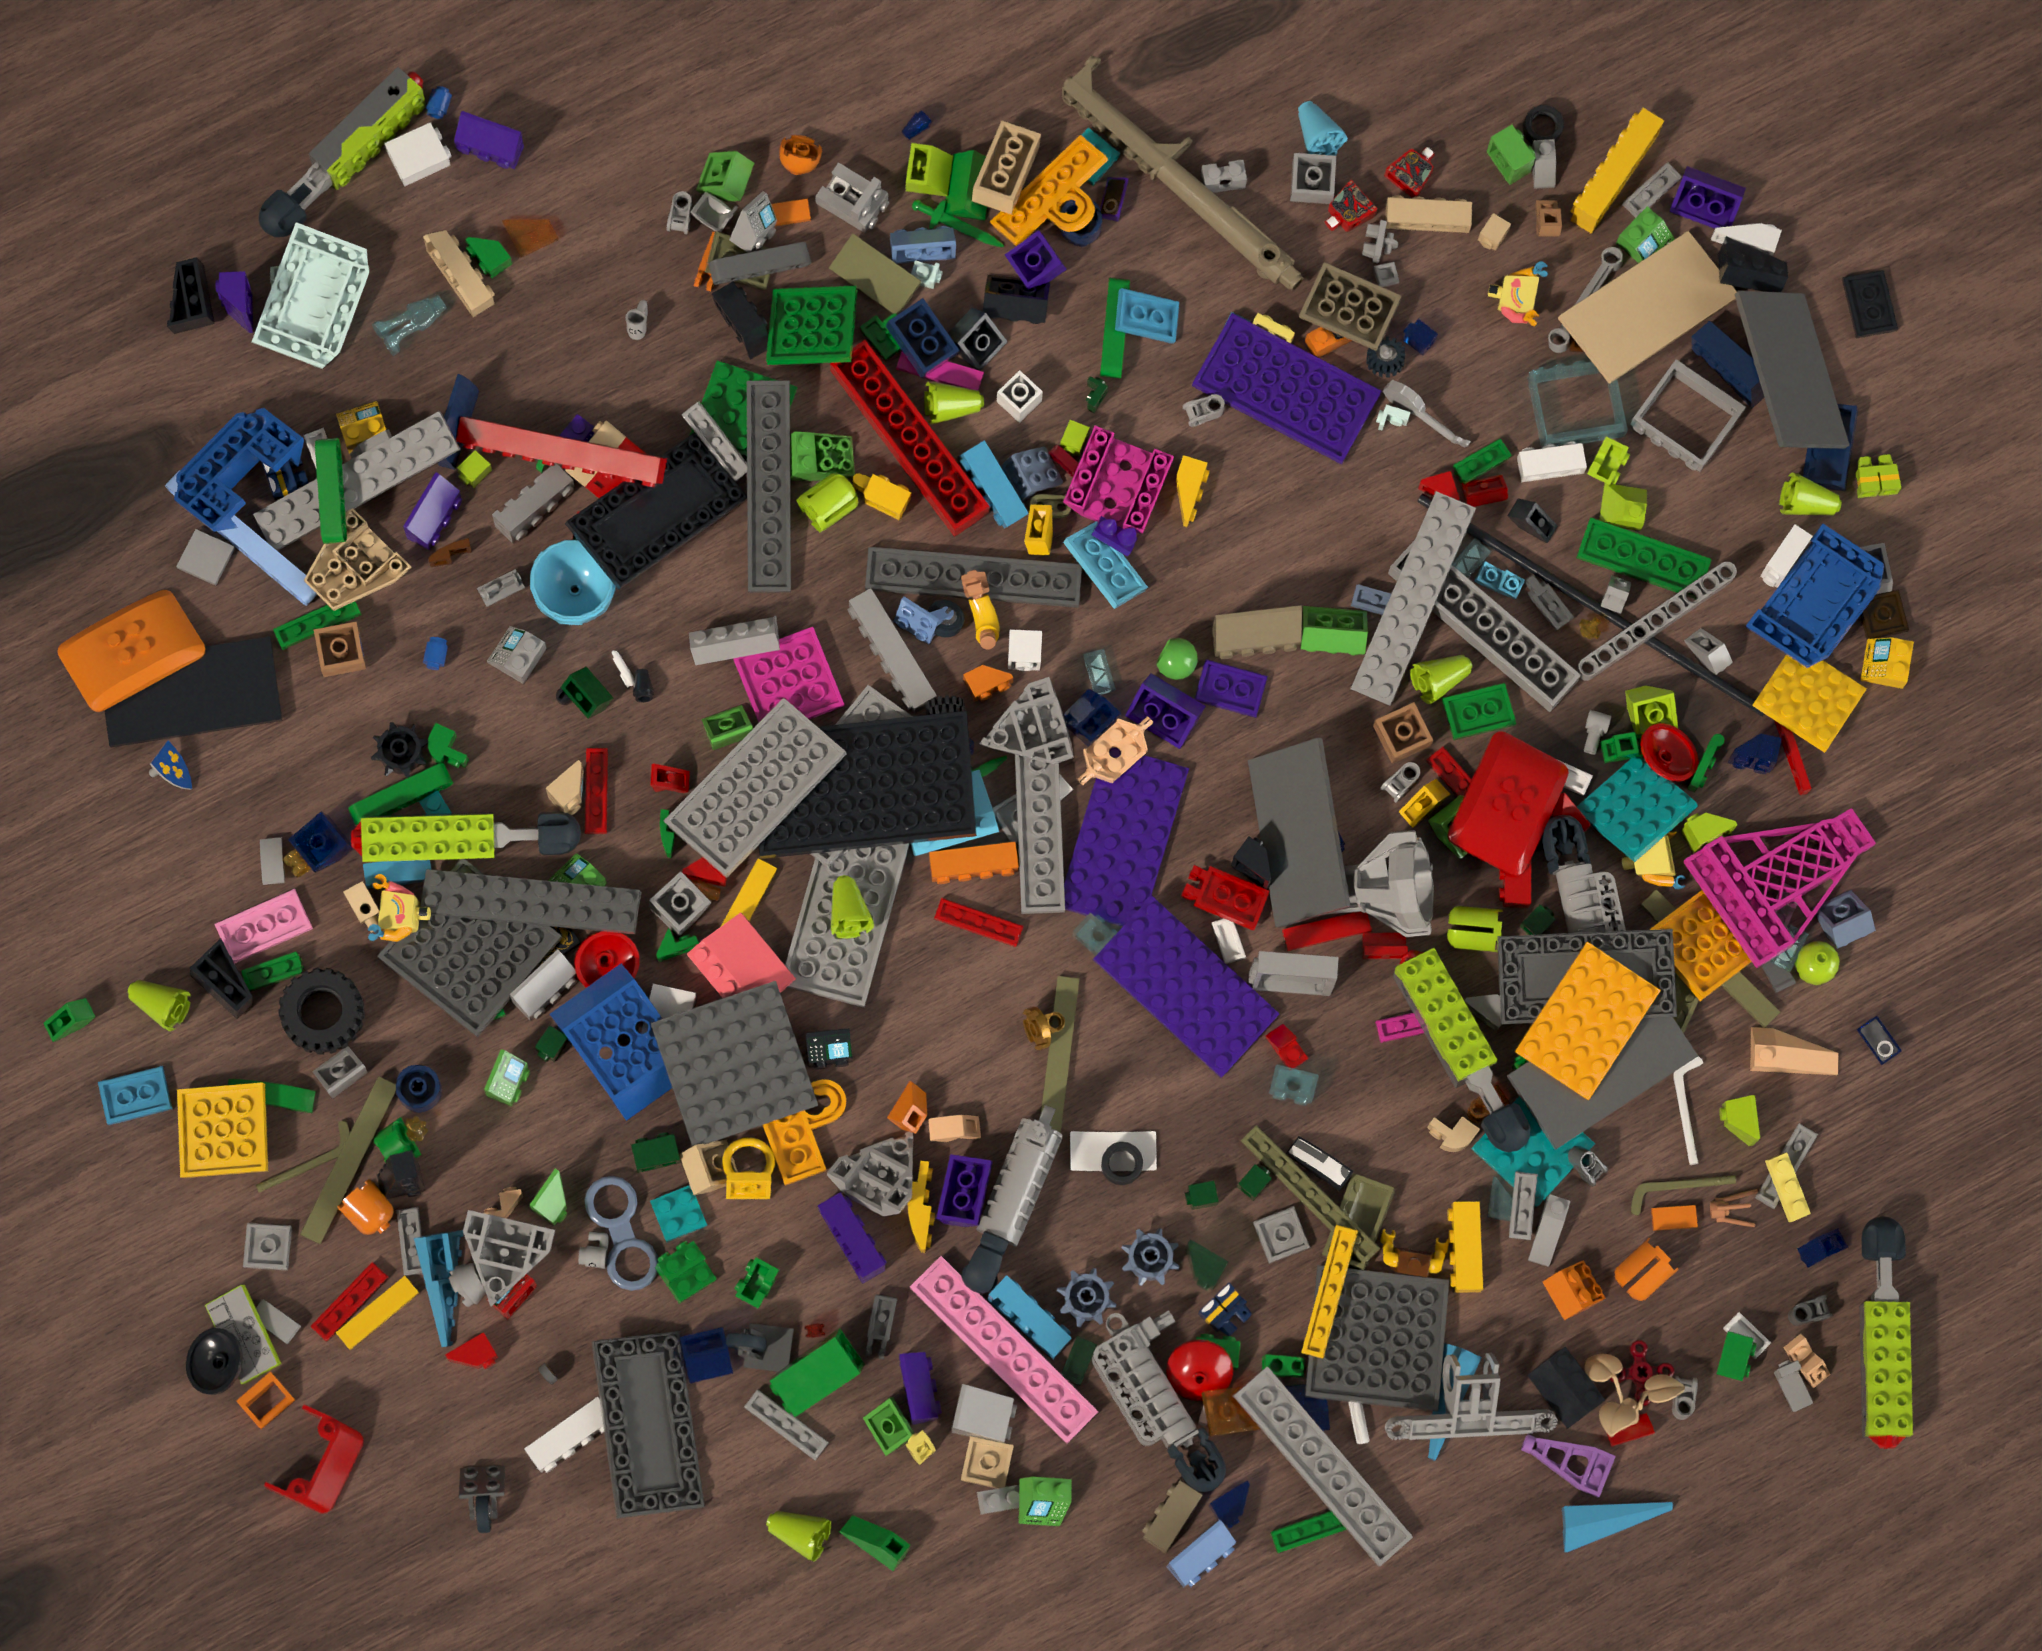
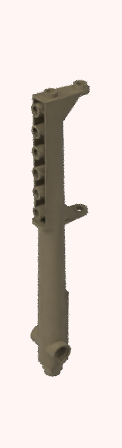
M1093 55L1089 57L1085 63L1086 66L1074 77L1070 76L1064 82L1062 87L1063 101L1067 105L1076 108L1078 114L1083 119H1088L1093 123V127L1099 133L1103 132L1112 145L1119 146L1128 159L1136 161L1144 173L1151 175L1150 179L1155 181L1159 178L1249 260L1257 268V273L1260 277L1270 279L1274 284L1281 282L1287 289L1295 290L1303 281L1301 273L1294 268L1295 261L1237 209L1226 205L1176 162L1193 140L1187 137L1180 144H1157L1092 88V72L1100 64L1101 59Z

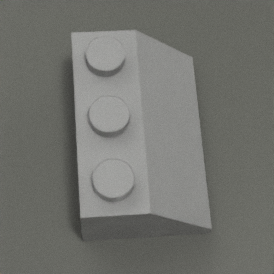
M557 949L510 994L513 1004L530 1021L534 1018L539 1019L546 1012L545 1008L550 1003L555 1004L561 998V992L566 988H572L577 983L576 971Z

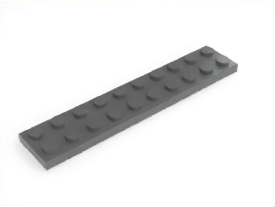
M747 381L748 593L791 592L789 381Z
M878 547L868 548L865 590L871 588L873 591L969 599L965 596L961 576L966 575L969 571L976 570L986 574L989 592L985 594L989 595L991 601L1079 608L1082 572L1080 564Z
M426 869L420 907H430L432 915L635 934L641 891Z

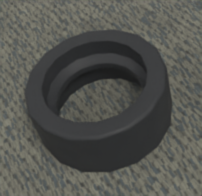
M1549 105L1533 107L1527 113L1523 123V133L1531 144L1533 140L1552 139L1556 143L1560 139L1564 128V119L1561 113ZM1539 115L1550 117L1555 122L1556 129L1551 136H1539L1531 128L1532 120Z
M1129 1142L1113 1143L1102 1156L1101 1168L1103 1175L1108 1181L1116 1185L1131 1184L1139 1177L1143 1168L1141 1152ZM1126 1151L1133 1156L1135 1168L1129 1175L1118 1176L1112 1172L1109 1160L1114 1153Z

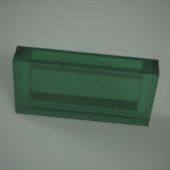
M1078 1336L1076 1337L1061 1373L1067 1381L1081 1386L1097 1344Z

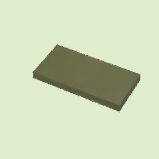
M855 234L851 235L829 267L833 272L897 315L902 312L922 283L918 278Z

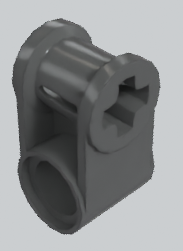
M1574 1146L1568 1153L1569 1162L1578 1171L1580 1177L1592 1187L1596 1185L1595 1181L1608 1171V1168L1593 1152L1581 1146Z
M1827 1295L1811 1299L1791 1308L1788 1313L1790 1323L1795 1326H1802L1833 1317V1313H1830L1826 1302ZM1796 1310H1801L1804 1313V1320L1796 1317Z

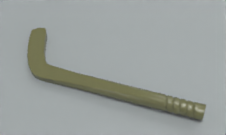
M339 1122L340 1144L337 1148L257 1184L258 1192L265 1191L270 1187L338 1158L350 1134L347 1122Z
M1735 1175L1640 1184L1633 1195L1631 1213L1639 1216L1642 1199L1647 1192L1736 1184Z

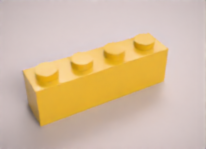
M1453 1202L1451 1208L1447 1210L1448 1221H1452V1230L1448 1231V1240L1453 1246V1252H1449V1264L1453 1265L1454 1274H1450V1286L1454 1287V1293L1481 1292L1483 1290L1480 1202Z

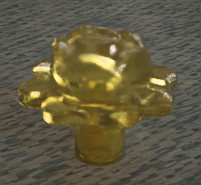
M1596 617L1591 621L1581 619L1579 626L1581 627L1580 632L1582 636L1589 640L1593 637L1598 639L1601 634L1598 629V625L1601 623L1600 620Z
M417 1116L413 1120L410 1118L406 1119L407 1137L415 1143L417 1140L423 1141L424 1136L428 1133V1129L425 1128L426 1122L421 1121Z

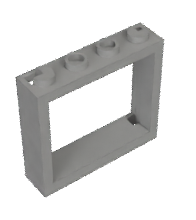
M1675 360L1636 413L1630 425L1633 426L1637 433L1645 434L1651 438L1650 440L1653 444L1667 449L1672 457L1680 458L1686 462V466L1690 469L1701 472L1743 414L1746 407L1678 360ZM1673 376L1732 416L1702 459H1699L1642 419Z
M1259 951L1257 958L1254 957L1249 971V983L1252 984V989L1257 991L1330 996L1337 980L1338 957Z

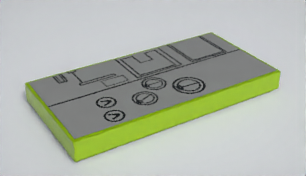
M240 1285L205 1305L215 1328L230 1331L236 1336L241 1345L243 1361L238 1376L241 1385L281 1365L245 1285Z

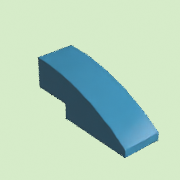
M430 860L381 861L363 864L367 889L373 888V883L382 884L379 879L375 878L378 874L384 875L387 880L386 882L392 881L399 885L424 882L426 869L432 870Z

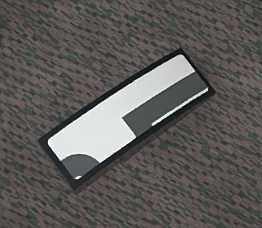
M1300 1136L1297 1137L1286 1152V1155L1338 1191L1342 1189L1354 1172L1333 1156Z

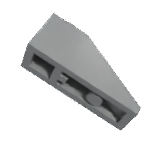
M1551 1194L1546 1198L1528 1261L1547 1267L1550 1266L1571 1201Z

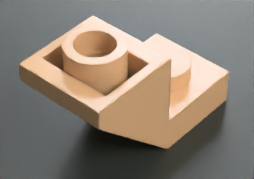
M955 1115L928 1119L930 1141L949 1142L957 1138L973 1140L981 1138L979 1116Z
M517 1187L503 1189L504 1192L499 1193L501 1210L489 1208L485 1209L484 1213L508 1218L523 1198L521 1189L517 1190Z
M1799 1334L1784 1346L1791 1362L1799 1361L1801 1365L1799 1372L1813 1388L1830 1375L1824 1361L1812 1351L1808 1341L1802 1334Z

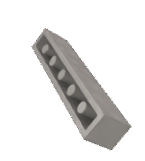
M870 588L849 600L850 608L847 610L851 618L858 620L861 625L858 628L862 636L869 638L871 642L869 646L873 654L880 656L882 660L880 662L881 667L886 674L890 673L893 680L891 682L897 692L901 691L904 698H902V701L908 710L912 709L915 714L926 707L928 700L932 698L937 699L936 693L873 590Z

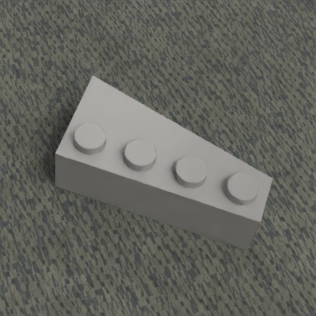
M557 463L535 479L533 487L529 485L523 488L517 500L511 498L506 502V507L501 513L497 510L492 514L495 527L511 543L514 544L517 540L521 541L527 535L529 528L537 526L543 520L542 516L548 511L552 512L558 506V501L561 498H566L573 492V479Z

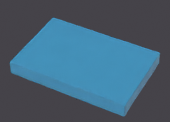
M1121 288L1118 294L1115 330L1173 344L1176 342L1179 302Z
M163 1066L98 1082L107 1125L173 1109Z

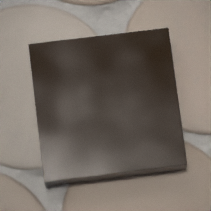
M1899 590L1876 594L1860 615L1866 639H1875L1909 631Z

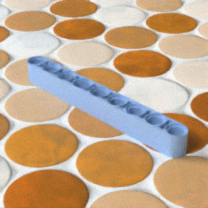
M177 473L165 485L173 495L177 492L178 487L176 482ZM235 515L231 519L238 528L217 531L305 606H308L317 596L304 582L306 575Z

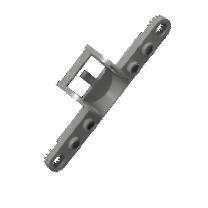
M1485 1353L1483 1375L1459 1376L1461 1366L1455 1355H1447L1443 1364L1446 1414L1393 1417L1386 1422L1385 1431L1392 1440L1533 1434V1432L1546 1433L1550 1432V1430L1552 1431L1557 1425V1418L1548 1409L1496 1412L1500 1377L1498 1375L1499 1363L1494 1354ZM1489 1363L1491 1365L1492 1374H1488ZM1451 1365L1454 1373L1453 1389L1451 1388L1449 1378ZM1480 1383H1482L1483 1399H1480ZM1461 1384H1472L1470 1400H1459ZM1544 1417L1551 1418L1547 1424H1541ZM1401 1424L1402 1427L1399 1431L1392 1432L1395 1425Z

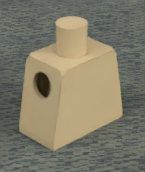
M363 881L345 890L344 895L360 924L366 923L368 928L372 924L378 925L379 919L377 915H379V910ZM368 906L370 912L363 914L361 908Z

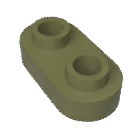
M1038 494L1033 496L1029 503V510L1030 505H1051L1052 518H1065L1071 513L1072 508L1063 503L1064 495ZM1063 505L1065 509L1060 511L1057 507Z

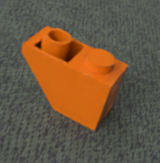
M981 665L963 674V681L974 702L978 700L982 702L992 697V693L998 690L1003 692L1009 689L1013 683V676L1010 673Z
M909 1081L887 1118L900 1129L916 1134L927 1117L926 1092Z

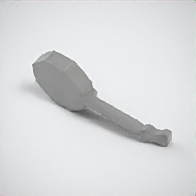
M1394 380L1386 385L1383 392L1395 406L1416 415L1452 443L1459 444L1462 447H1467L1471 441L1455 436L1448 428L1426 413L1425 403L1419 394L1411 388Z

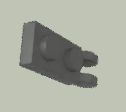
M875 1294L867 1334L868 1342L865 1356L870 1357L873 1350V1340L882 1341L878 1353L879 1359H884L887 1342L889 1343L897 1298Z

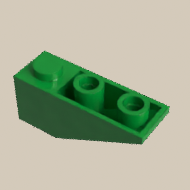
M854 1515L851 1516L839 1532L892 1571L901 1563L910 1548V1544L894 1532Z

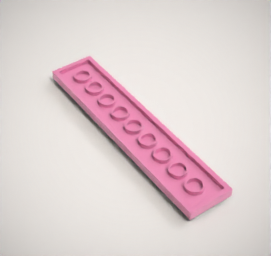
M942 1256L910 1286V1289L1066 1444L1098 1413L979 1293L973 1292L966 1287L961 1275Z

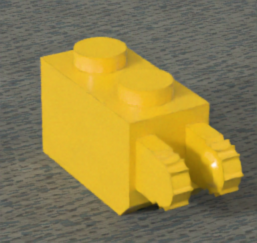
M856 473L853 476V486L863 493L865 504L900 521L911 500V492H909L906 486L901 484L895 485L883 475L876 476L873 474L870 478L862 475V473Z

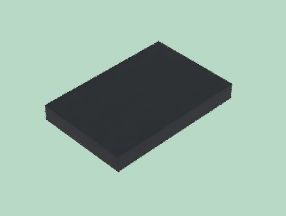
M1884 270L1842 278L1856 339L1896 332L1898 330Z

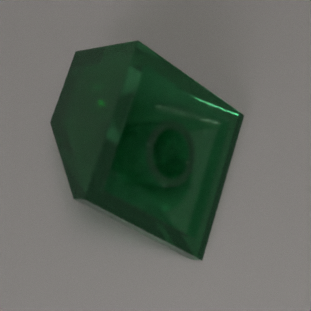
M1190 1239L1186 1247V1253L1193 1279L1197 1281L1196 1285L1206 1291L1209 1288L1213 1291L1226 1269L1228 1261Z

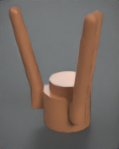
M1754 1189L1724 1198H1715V1201H1710L1711 1219L1716 1218V1222L1755 1227V1223L1726 1218L1725 1216H1729V1210L1751 1207L1750 1203L1729 1205L1728 1201L1756 1194L1758 1190Z

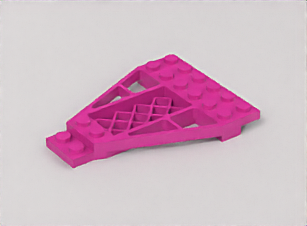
M1851 808L1836 818L1822 820L1819 823L1728 837L1720 836L1705 845L1700 851L1686 858L1683 863L1757 969L1794 945L1855 858L1873 847L1876 842ZM1799 833V835L1772 851H1769L1761 838ZM1808 839L1818 841V850L1807 848ZM1753 840L1763 856L1743 867L1728 843ZM1804 840L1803 846L1796 845ZM1790 850L1801 851V860L1789 858ZM1786 851V857L1779 856V854ZM1805 853L1817 855L1816 863L1804 862ZM1820 856L1830 858V868L1819 865ZM1773 860L1784 862L1783 871L1772 869ZM1769 861L1768 867L1761 866ZM1788 863L1799 866L1798 875L1786 872ZM1803 867L1814 869L1813 878L1801 876ZM1755 870L1767 873L1765 882L1754 879ZM1818 870L1827 872L1816 879ZM1770 874L1782 876L1780 885L1769 883ZM1785 877L1797 880L1795 889L1784 886ZM1832 879V885L1814 910L1810 911L1801 896ZM1800 881L1809 883L1799 889ZM1756 885L1764 887L1763 894ZM1767 889L1779 890L1778 899L1766 897ZM1783 891L1792 893L1791 895L1781 900ZM1791 902H1796L1807 917V920L1794 938H1792L1775 913Z

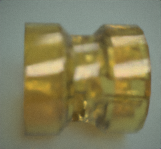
M300 847L292 850L283 858L286 865L293 868L292 873L296 878L307 873L312 868L311 866H313L311 863H308L310 862L308 859L303 857L305 853L303 850H300Z

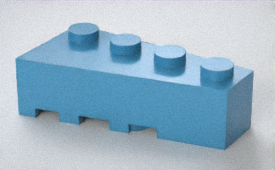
M985 441L957 457L971 478L972 483L995 514L993 517L999 526L1002 525L1003 528H1006L1029 514Z
M1007 1275L989 1294L988 1301L1052 1360L1070 1343L1072 1338L1069 1335L1071 1332L1064 1325L1061 1324L1059 1326L1049 1311L1046 1309L1043 1311L1037 1305L1038 1302L1031 1295H1027L1022 1290V1287Z

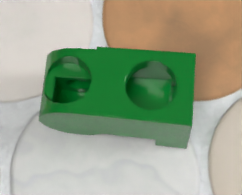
M1265 1354L1262 1357V1370L1268 1366L1276 1377H1304V1358Z

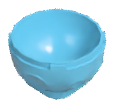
M564 540L549 546L543 552L541 551L534 561L530 574V589L537 607L542 613L559 624L583 625L602 615L609 607L616 587L578 540ZM577 587L579 590L578 592L573 593L571 592V589Z

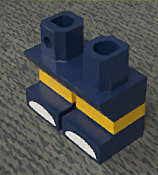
M290 460L277 472L263 463L274 500L283 498L298 490L299 487L309 483L305 470L293 474L292 468L297 467V465Z
M1228 1283L1198 1312V1315L1216 1332L1220 1330L1224 1335L1231 1336L1238 1328L1230 1319L1236 1315L1244 1323L1252 1316V1313L1246 1306L1247 1302Z

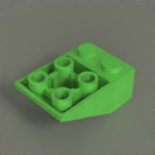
M797 431L790 434V480H822L831 473H839L845 478H853L855 475L852 436Z

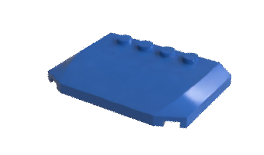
M1822 524L1812 537L1809 547L1761 610L1758 609L1746 625L1749 630L1806 668L1830 656L1879 591L1884 571V564L1825 524Z

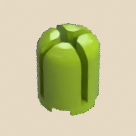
M831 473L801 494L796 501L801 511L805 512L812 521V526L818 532H822L853 511L858 505V496L852 484L839 473Z
M1466 906L1454 907L1449 914V924L1492 928V932L1448 929L1447 939L1449 944L1458 949L1498 953V950H1495L1497 937L1501 936L1502 921H1498V912H1503V910Z

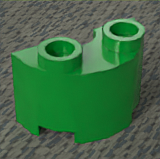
M401 1117L381 1130L378 1136L374 1138V1143L384 1156L385 1163L390 1155L412 1150L416 1158L421 1156L415 1142L407 1137L406 1132L408 1129Z
M755 1257L754 1260L750 1259L745 1268L748 1272L746 1278H740L734 1290L737 1291L736 1297L759 1308L764 1298L770 1292L779 1269Z

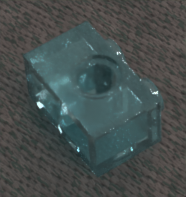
M1090 912L1074 929L1072 936L1096 956L1114 937L1117 931L1113 928L1110 930L1104 925L1106 922L1098 914L1094 916ZM1101 932L1105 939L1096 941L1093 938V934Z
M1276 1064L1269 1094H1273V1098L1285 1100L1286 1098L1294 1099V1103L1299 1105L1311 1104L1319 1075ZM1294 1081L1299 1085V1089L1291 1091L1287 1083Z

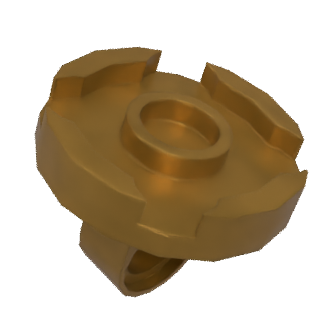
M1035 1006L1023 1011V1014L1026 1015V1019L1023 1020V1026L1030 1043H1036L1034 1047L1036 1050L1048 1048L1051 1043V1034L1060 1031L1065 1025L1063 1015L1059 1012L1043 1015L1042 1011ZM1055 1016L1059 1020L1057 1028L1050 1026V1017Z

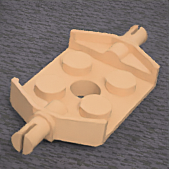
M1147 716L1140 724L1136 725L1117 719L1116 723L1087 749H1083L1087 769L1085 773L1077 778L1078 781L1084 785L1091 778L1094 779L1095 777L1109 783L1117 780L1147 753L1148 749L1144 738V731L1153 724V721ZM1111 748H1118L1121 751V755L1118 758H1113L1109 755V750Z

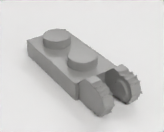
M1019 1485L977 1492L980 1514L1019 1508Z

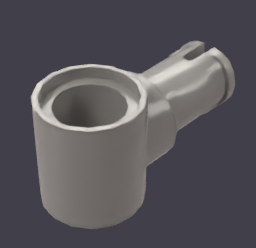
M1590 710L1585 725L1588 736L1584 752L1596 754L1600 738L1607 733L1611 715Z

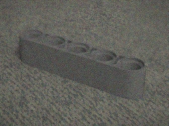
M799 242L716 259L709 262L708 266L713 284L718 285L808 266L812 262L806 242Z

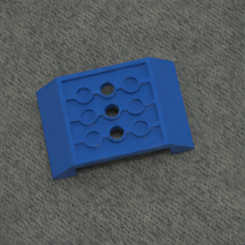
M622 963L550 1013V1016L560 1030L564 1032L626 1121L672 1089L650 1024L663 1018ZM643 1021L647 1023L648 1031L646 1033L640 1034L636 1031L635 1026L638 1022ZM622 1034L628 1035L630 1037L629 1045L620 1046L617 1042L618 1037ZM603 1047H608L612 1050V1056L609 1059L600 1057L599 1052Z

